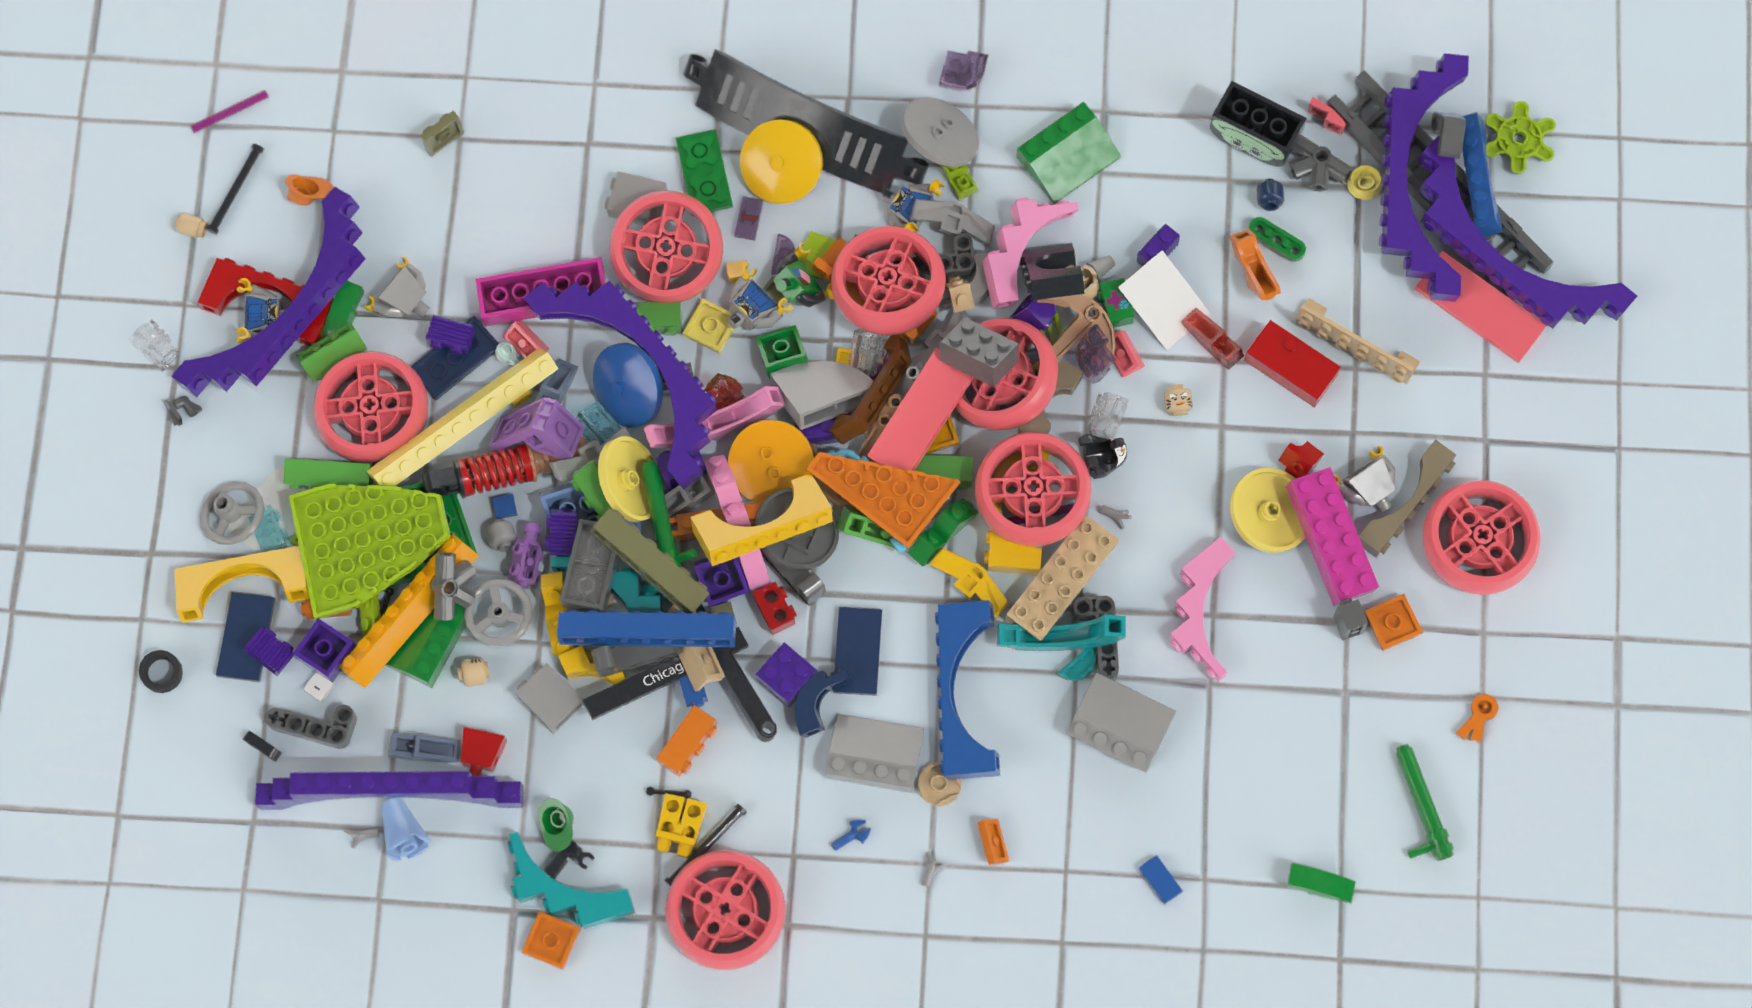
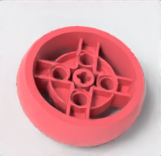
M656 191L637 198L618 216L610 236V259L621 283L639 298L657 303L684 302L700 294L714 280L723 258V237L714 215L699 200L677 191ZM664 206L662 216L648 221L640 231L629 229L635 219L642 213L655 207ZM684 210L693 214L700 221L707 234L709 245L697 242L692 228L682 220ZM667 222H675L676 229L672 232L666 231L665 225ZM644 238L651 240V246L647 249L640 247V242ZM665 242H669L670 247H672L668 252H664L663 248H661V245H665ZM686 246L693 249V253L689 257L681 254L682 249ZM624 250L635 252L641 267L650 274L648 285L640 281L632 273L627 264ZM666 263L668 270L665 273H658L656 270L658 264ZM693 263L704 265L702 271L691 282L678 288L669 289L671 278H676L687 272Z
M897 226L876 227L855 236L839 253L831 276V290L840 312L856 327L877 335L903 334L922 325L933 315L941 303L946 284L945 268L934 246L920 234ZM913 255L917 256L927 265L930 270L931 280L920 277L918 268L912 261ZM895 261H900L899 264H892ZM868 272L873 273L872 275H869V276H866V275H865V274L868 273ZM847 281L857 284L859 294L865 301L863 307L849 296L846 288ZM908 285L912 286L910 289H905V288H904L905 286H908ZM878 297H884L882 300H876ZM910 302L914 303L905 309L899 310L907 306Z
M1013 318L987 320L980 323V325L1019 343L1018 363L994 387L973 378L971 383L976 396L972 404H970L964 393L955 409L963 418L978 427L997 431L1015 429L1034 420L1050 403L1058 381L1057 357L1047 337L1031 324ZM1032 344L1037 349L1040 359L1038 377L1033 375L1032 364L1027 355ZM1023 379L1020 385H1016L1018 380ZM992 390H996L994 395L989 396ZM1023 396H1025V398L1016 405L998 411L1000 406L1015 403L1018 400H1020Z
M361 352L340 360L324 375L314 396V421L323 441L340 456L354 462L379 463L424 430L428 417V395L418 373L402 359L383 352ZM380 371L389 372L400 377L406 382L410 391L399 392L392 383L380 378ZM358 375V379L347 386L341 398L333 399L338 389L347 380ZM374 384L372 390H365L367 385ZM397 402L394 408H387L389 403ZM370 404L374 405L372 406V410H368V408H370ZM354 407L351 413H345L346 408ZM409 416L403 428L393 437L384 441V436L397 426L401 417ZM343 423L350 432L362 437V445L354 444L341 438L335 432L332 424ZM370 425H377L374 431H368Z
M1024 432L1002 440L987 453L976 474L975 499L984 521L1000 537L1022 546H1045L1062 540L1079 526L1091 502V478L1084 460L1070 444L1047 433ZM1021 452V460L1014 463L1006 471L1003 478H991L995 469L1002 461ZM1041 452L1058 458L1068 467L1072 475H1062L1055 465L1042 459ZM1028 465H1035L1038 470L1030 472L1026 467ZM1055 484L1060 487V490L1053 492L1049 487ZM1032 485L1035 486L1036 492H1031L1030 487ZM1013 486L1017 489V492L1010 494L1006 491V488ZM1064 500H1075L1072 509L1063 519L1055 524L1046 526L1045 518L1054 514ZM993 503H1005L1006 507L1015 516L1025 520V527L1007 520L998 512ZM1036 506L1040 509V512L1033 514L1029 511V508Z
M1466 481L1446 490L1430 507L1423 525V547L1427 560L1433 570L1450 586L1470 594L1490 595L1512 588L1529 574L1540 550V527L1533 509L1519 493L1506 485L1494 481ZM1468 499H1486L1496 502L1504 508L1499 511L1490 506H1472ZM1446 512L1453 522L1449 530L1450 546L1443 551L1439 540V525ZM1463 517H1470L1473 520V523H1465ZM1494 522H1501L1504 528H1496ZM1519 524L1524 537V549L1520 560L1517 562L1511 555L1514 544L1513 528ZM1484 534L1486 536L1485 539L1478 538V535L1482 536ZM1459 546H1466L1469 549V553H1462ZM1490 551H1497L1500 554V558L1492 557ZM1465 564L1475 569L1490 568L1496 576H1476L1458 567Z
M733 850L709 852L689 862L678 873L671 884L665 906L668 931L678 949L693 962L715 970L740 969L761 959L778 940L786 913L783 890L774 873L757 858ZM719 867L738 868L733 877L716 878L706 884L696 879L711 869ZM757 880L762 883L769 898L770 916L768 922L758 917V901L752 890ZM741 886L743 893L739 896H734L731 894L732 888ZM703 894H711L712 901L708 904L702 903L701 896ZM683 898L693 903V920L699 930L693 941L688 936L682 923L681 905ZM728 905L731 912L722 915L720 908ZM743 916L750 918V924L746 927L738 924L739 919ZM710 925H719V931L716 934H709L708 927ZM745 936L755 941L749 947L735 953H713L718 943L736 942Z

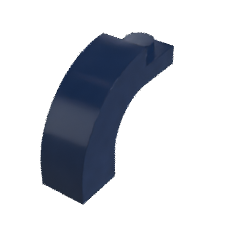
M822 670L808 679L801 688L795 703V721L800 735L804 738L825 730L820 716L821 702L830 691L853 682L851 673L847 670H835L830 673L831 676H828Z

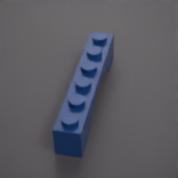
M1475 112L1461 116L1466 120L1462 152L1474 224L1483 237L1502 233L1503 230L1488 169L1485 126L1479 114Z

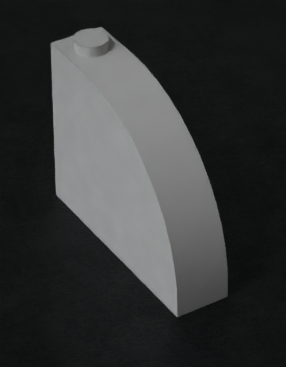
M810 361L770 373L771 386L779 387L786 405L784 408L800 430L835 418L839 414L856 410L874 382L862 371L852 366L832 361Z

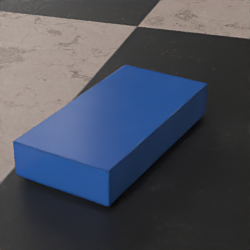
M1157 855L1138 868L1164 905L1183 892Z

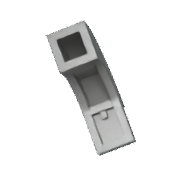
M988 253L975 254L976 275L970 283L975 307L989 296L982 261ZM944 290L939 306L945 308L952 307L948 290Z

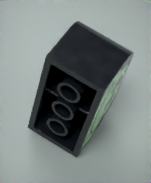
M1231 81L1212 114L1210 130L1224 143L1266 164L1281 167L1287 161L1301 136L1307 118Z

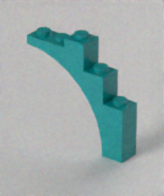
M566 555L552 557L551 567L553 571L567 572L570 557ZM617 564L611 591L622 601L629 613L632 611H641L643 613L662 611L660 596H656L655 593H645L643 596H640L639 574L630 568L622 569L621 572H618Z
M518 832L509 834L508 848L510 854L514 853L516 857V862H513L516 875H521L520 877L513 878L514 885L510 887L514 899L518 898L520 903L545 896L546 898L542 899L546 912L550 911L552 916H556L577 909L578 911L574 912L578 925L582 924L584 929L635 914L628 889L614 892H587L563 885L545 874L533 862Z

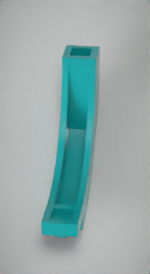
M1104 614L1100 618L1083 623L1053 626L1042 641L1038 640L1020 625L1001 623L997 625V647L1015 648V650L1020 651L1080 650L1109 645L1126 638V616Z

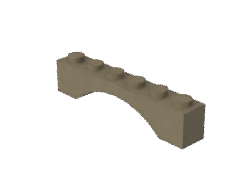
M1435 439L1420 460L1419 482L1411 499L1394 513L1383 518L1371 520L1360 533L1359 538L1366 551L1376 558L1380 553L1384 555L1392 545L1389 543L1392 537L1398 538L1404 530V527H1402L1406 520L1410 522L1417 513L1416 507L1419 504L1423 506L1429 499L1430 495L1427 493L1431 488L1436 490L1443 481L1441 478L1443 473H1449L1455 466L1454 459L1456 454Z

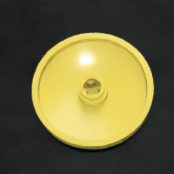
M623 436L610 440L603 447L598 461L599 481L603 494L613 510L619 511L627 521L641 522L651 518L641 468L643 463L655 460L642 443L632 437Z
M1275 468L1254 470L1236 484L1230 498V515L1239 535L1252 547L1267 553L1288 551L1305 539L1304 532L1285 488L1295 478L1285 471Z

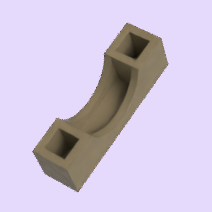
M1061 359L1058 363L1057 386L1052 398L1058 395H1072L1082 380L1084 371ZM1045 411L1031 422L1018 427V434L1024 432L1049 434L1051 423L1047 419Z

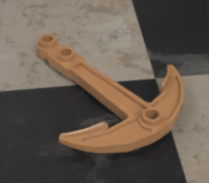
M1082 294L1037 300L1039 303H1051L1064 308L1069 307L1077 313V316L1051 344L1057 361L1090 329H1093L1099 337L1097 342L1102 353L1103 368L1109 369L1115 351L1114 328L1107 313L1098 303ZM1090 309H1094L1092 316L1088 315ZM1039 358L1031 363L1037 377L1040 369ZM1023 379L1018 380L1016 385H1020Z
M893 394L888 398V406L883 407L872 426L871 433L857 453L860 458L865 456L871 462L867 455L886 427V425L881 423V419L887 417L890 421L899 405L893 406L892 400L898 398L901 403L904 399L901 395ZM811 444L815 458L819 452L816 444ZM814 477L821 491L829 500L841 507L845 505L855 508L846 500L839 499L838 494Z

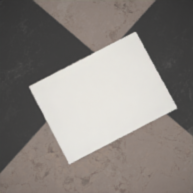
M1163 251L1159 252L1118 287L1166 350L1210 314L1209 310Z
M281 466L257 489L263 497L265 509L262 522L256 531L243 541L256 554L278 550L296 532L289 495L306 491L307 489L304 486L303 489H291L289 484H283L284 468ZM250 496L241 506L255 505V501ZM241 515L236 522L229 524L228 529L235 535L241 533L250 525L254 515Z

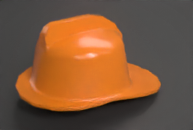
M293 174L289 175L285 180L288 187L287 200L302 206L310 205L316 199H324L334 188L333 184L319 177Z

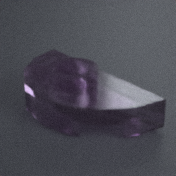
M779 233L771 275H778L776 270L779 262L791 252L795 253L792 241L787 236Z

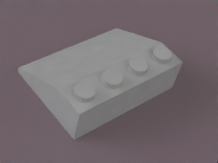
M1097 672L1066 734L1146 773L1176 710Z
M838 714L828 757L826 779L913 793L924 728Z

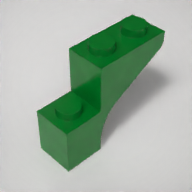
M962 498L944 509L931 528L918 536L907 553L924 567L979 512L972 503Z

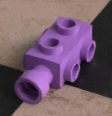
M530 522L524 523V538L515 539L512 548L511 565L509 567L508 580L522 586L523 589H528L529 586H534L539 581L541 576L538 570L539 562L544 557V551L541 550L542 544L537 542L542 526Z

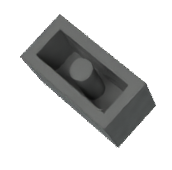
M1347 599L1340 602V606L1337 607L1333 618L1342 641L1363 634L1368 622L1359 599L1355 601Z

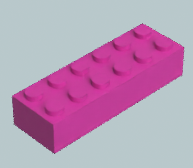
M601 257L475 279L481 319L484 326L537 318L538 316L528 306L524 297L543 282L548 288L552 286L559 295L576 281L581 287L585 285L592 294L606 283Z
M1331 467L1291 480L1285 488L1333 607L1339 605L1344 600H1353L1377 590L1379 585Z

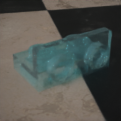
M598 401L579 411L576 417L585 427L582 434L589 442L598 440L600 446L621 428Z
M271 504L267 505L262 522L254 532L262 553L289 548L286 542L290 540L285 528L281 529L279 523L282 521L278 509L274 510ZM254 515L249 516V520L252 522Z

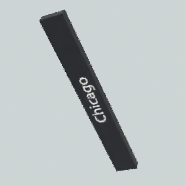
M739 627L736 628L735 647H729L732 654H736L749 646ZM679 655L591 695L583 699L582 702L593 721L688 675Z

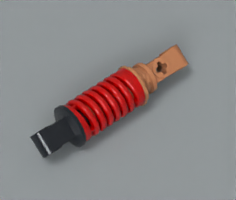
M585 437L580 438L577 448L588 443ZM525 443L515 446L513 449L509 447L505 451L500 449L497 453L491 451L490 454L475 455L473 459L471 457L453 459L452 467L427 471L422 475L421 479L425 493H435L441 496L459 493L461 498L464 499L475 495V485L477 492L481 494L484 492L483 486H485L487 492H490L492 490L491 485L493 484L494 490H498L500 482L502 488H507V481H509L510 486H515V479L518 480L519 484L537 482L538 474L551 473L552 469L549 463L563 459L534 451ZM575 450L572 458L579 457L577 450Z

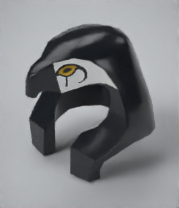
M1085 434L1078 438L1079 446H1084L1085 464L1093 479L1106 477L1126 461L1127 446L1123 438H1103L1091 434Z

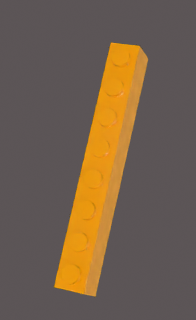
M454 534L436 553H455L456 565L463 560H467L472 564L479 556ZM436 554L430 558L426 566L415 576L408 587L401 592L396 601L387 608L384 615L372 626V629L358 642L354 650L345 657L339 666L347 676L362 687L366 688L434 609L435 592L431 588V582L435 577Z

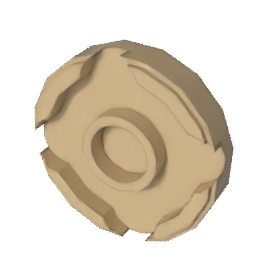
M940 762L931 763L919 775L917 784L919 794L924 801L931 805H949L956 800L960 793L961 779L948 780L944 774H941Z

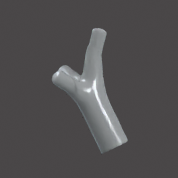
M1105 505L1100 510L1101 514L1113 518L1121 529L1125 528L1122 519L1132 518L1131 515H1127L1129 514L1128 510L1118 511Z
M378 828L362 831L344 829L345 833L355 837L351 845L353 849L359 842L365 839L379 837Z
M926 852L927 869L922 885L930 888L935 873L944 866L943 864L935 866L936 859L931 857L930 852Z

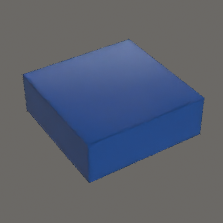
M513 493L492 498L496 519L518 516Z

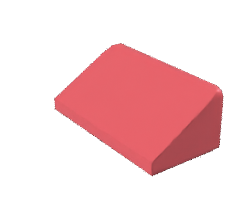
M514 321L503 335V338L513 345L523 358H526L538 348L547 352L549 350V347L523 321Z
M1118 330L1115 332L1113 361L1122 377H1126L1142 369L1145 365L1126 331Z

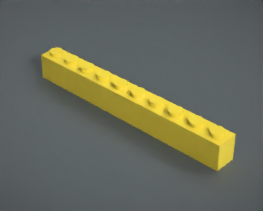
M538 348L402 447L367 470V473L375 485L396 486L558 370V367L547 351Z

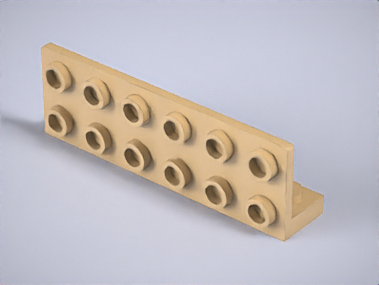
M1310 298L1305 305L1302 304L1300 306L1296 322H1298L1301 328L1312 330L1322 340L1333 342L1338 349L1342 351L1347 350L1354 354L1357 360L1370 363L1375 370L1391 375V378L1398 383L1403 382L1407 384L1420 363L1419 360L1403 351L1400 352L1398 357H1395L1326 318L1324 314L1327 308Z
M1085 515L1079 526L1068 535L1006 614V621L1009 624L1016 622L1038 640L1042 641L1118 544L1119 539Z

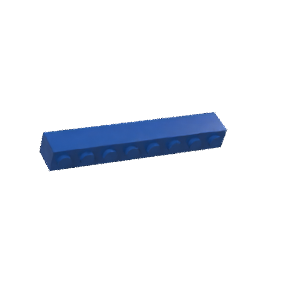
M567 610L559 612L557 638L560 645L735 647L736 620L735 615L728 612H720L718 614H709L707 612L687 614L683 611L675 613H664L662 611H655L653 613H643L641 611L621 613L614 610L609 613H601L595 610L587 612Z

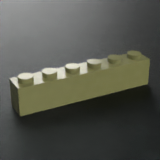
M609 508L589 531L681 611L692 614L710 594L706 591L707 588L700 581L696 582L690 577V573L685 568L678 567L669 554L662 553L657 549V545L653 540L643 537L640 534L641 531L635 525H629L619 511Z

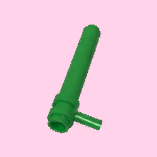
M655 461L645 462L642 464L641 471L657 547L662 553L669 554L678 567H682V561L697 557V550L691 549L679 553L678 548H675L658 465L655 464Z
M1409 744L1396 748V756L1426 830V839L1428 841L1424 845L1407 850L1409 858L1411 859L1430 851L1433 857L1437 858V861L1450 858L1454 855L1452 851L1454 847L1452 842L1448 841L1447 829L1443 828L1412 747H1409Z

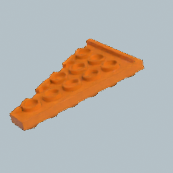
M819 452L806 468L814 477L908 549L961 483L958 479L941 477L934 474L930 475L924 472L905 470L889 465L845 458L843 456H834Z

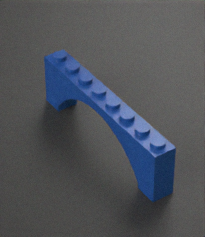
M989 600L938 605V612H935L936 625H939V633H936V644L939 646L936 662L937 666L940 667L937 685L938 688H941V696L938 697V707L942 712V718H939L938 721L939 730L942 731V739L939 740L940 752H943V761H940L941 774H944L948 780L1000 776L999 753L996 750H988L971 737L959 718L954 698V684L960 662L977 637L987 628L994 627V606Z

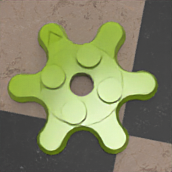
M1518 101L1514 104V112L1510 118H1502L1496 113L1487 115L1485 123L1497 133V138L1493 142L1487 143L1486 152L1490 158L1496 157L1499 154L1507 155L1511 160L1510 167L1512 172L1522 174L1526 170V161L1529 157H1537L1543 162H1549L1554 158V151L1544 144L1543 136L1552 132L1556 127V123L1548 117L1540 121L1532 120L1528 115V104L1524 101ZM1520 134L1525 138V141L1523 143L1514 141V136Z

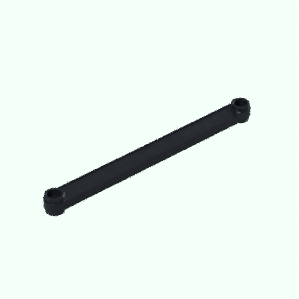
M702 603L695 610L696 613L707 612ZM712 647L725 675L723 680L756 733L757 738L762 742L771 741L777 733L776 723L769 715L729 647ZM762 728L769 729L771 733L764 732Z

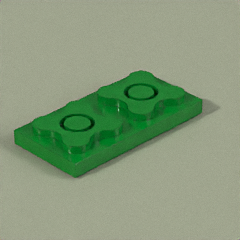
M716 129L676 137L687 194L699 200L711 212L733 208Z

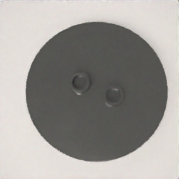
M792 488L782 489L768 496L756 513L754 526L767 524L783 515L793 501ZM832 511L833 522L761 548V550L772 562L792 571L815 569L824 564L837 547L839 527L836 516Z

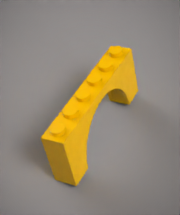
M1021 452L1002 461L995 469L991 478H1003L1006 471L1014 463L1021 460ZM1041 452L1042 459L1048 461L1049 454ZM1028 465L1026 467L1030 472L1038 470L1035 465ZM993 503L1002 515V503ZM992 529L991 531L987 530L986 543H990V550L985 551L984 564H988V571L1038 575L1041 568V548L1014 544L1000 537Z
M810 473L791 480L794 498L790 507L779 518L767 524L753 527L734 526L717 518L711 510L690 517L693 533L711 565L723 563L833 522L831 505L812 474Z
M299 546L174 569L176 611L182 623L203 619L206 604L213 593L225 583L243 576H264L276 581L284 588L289 603L310 599Z

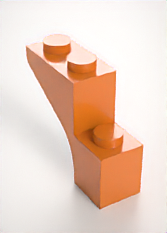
M1250 229L1231 235L1230 240L1235 259L1243 266L1248 288L1261 300H1270L1275 295L1280 294V286L1263 258L1256 235Z

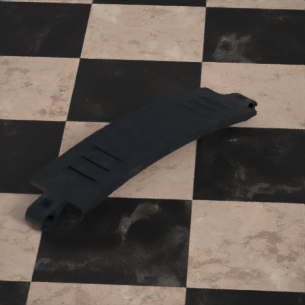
M717 49L713 52L709 66L707 59L697 54L689 55L683 75L701 87L695 106L731 127L749 135L756 127L765 122L780 119L791 120L806 127L817 139L823 156L822 170L882 194L886 189H891L894 178H899L913 184H922L929 163L918 157H903L908 144L906 137L815 100Z

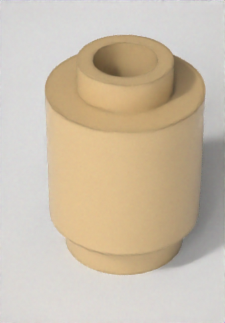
M185 212L176 218L175 227H177V232L194 238H203L207 232L208 222H205L203 218Z

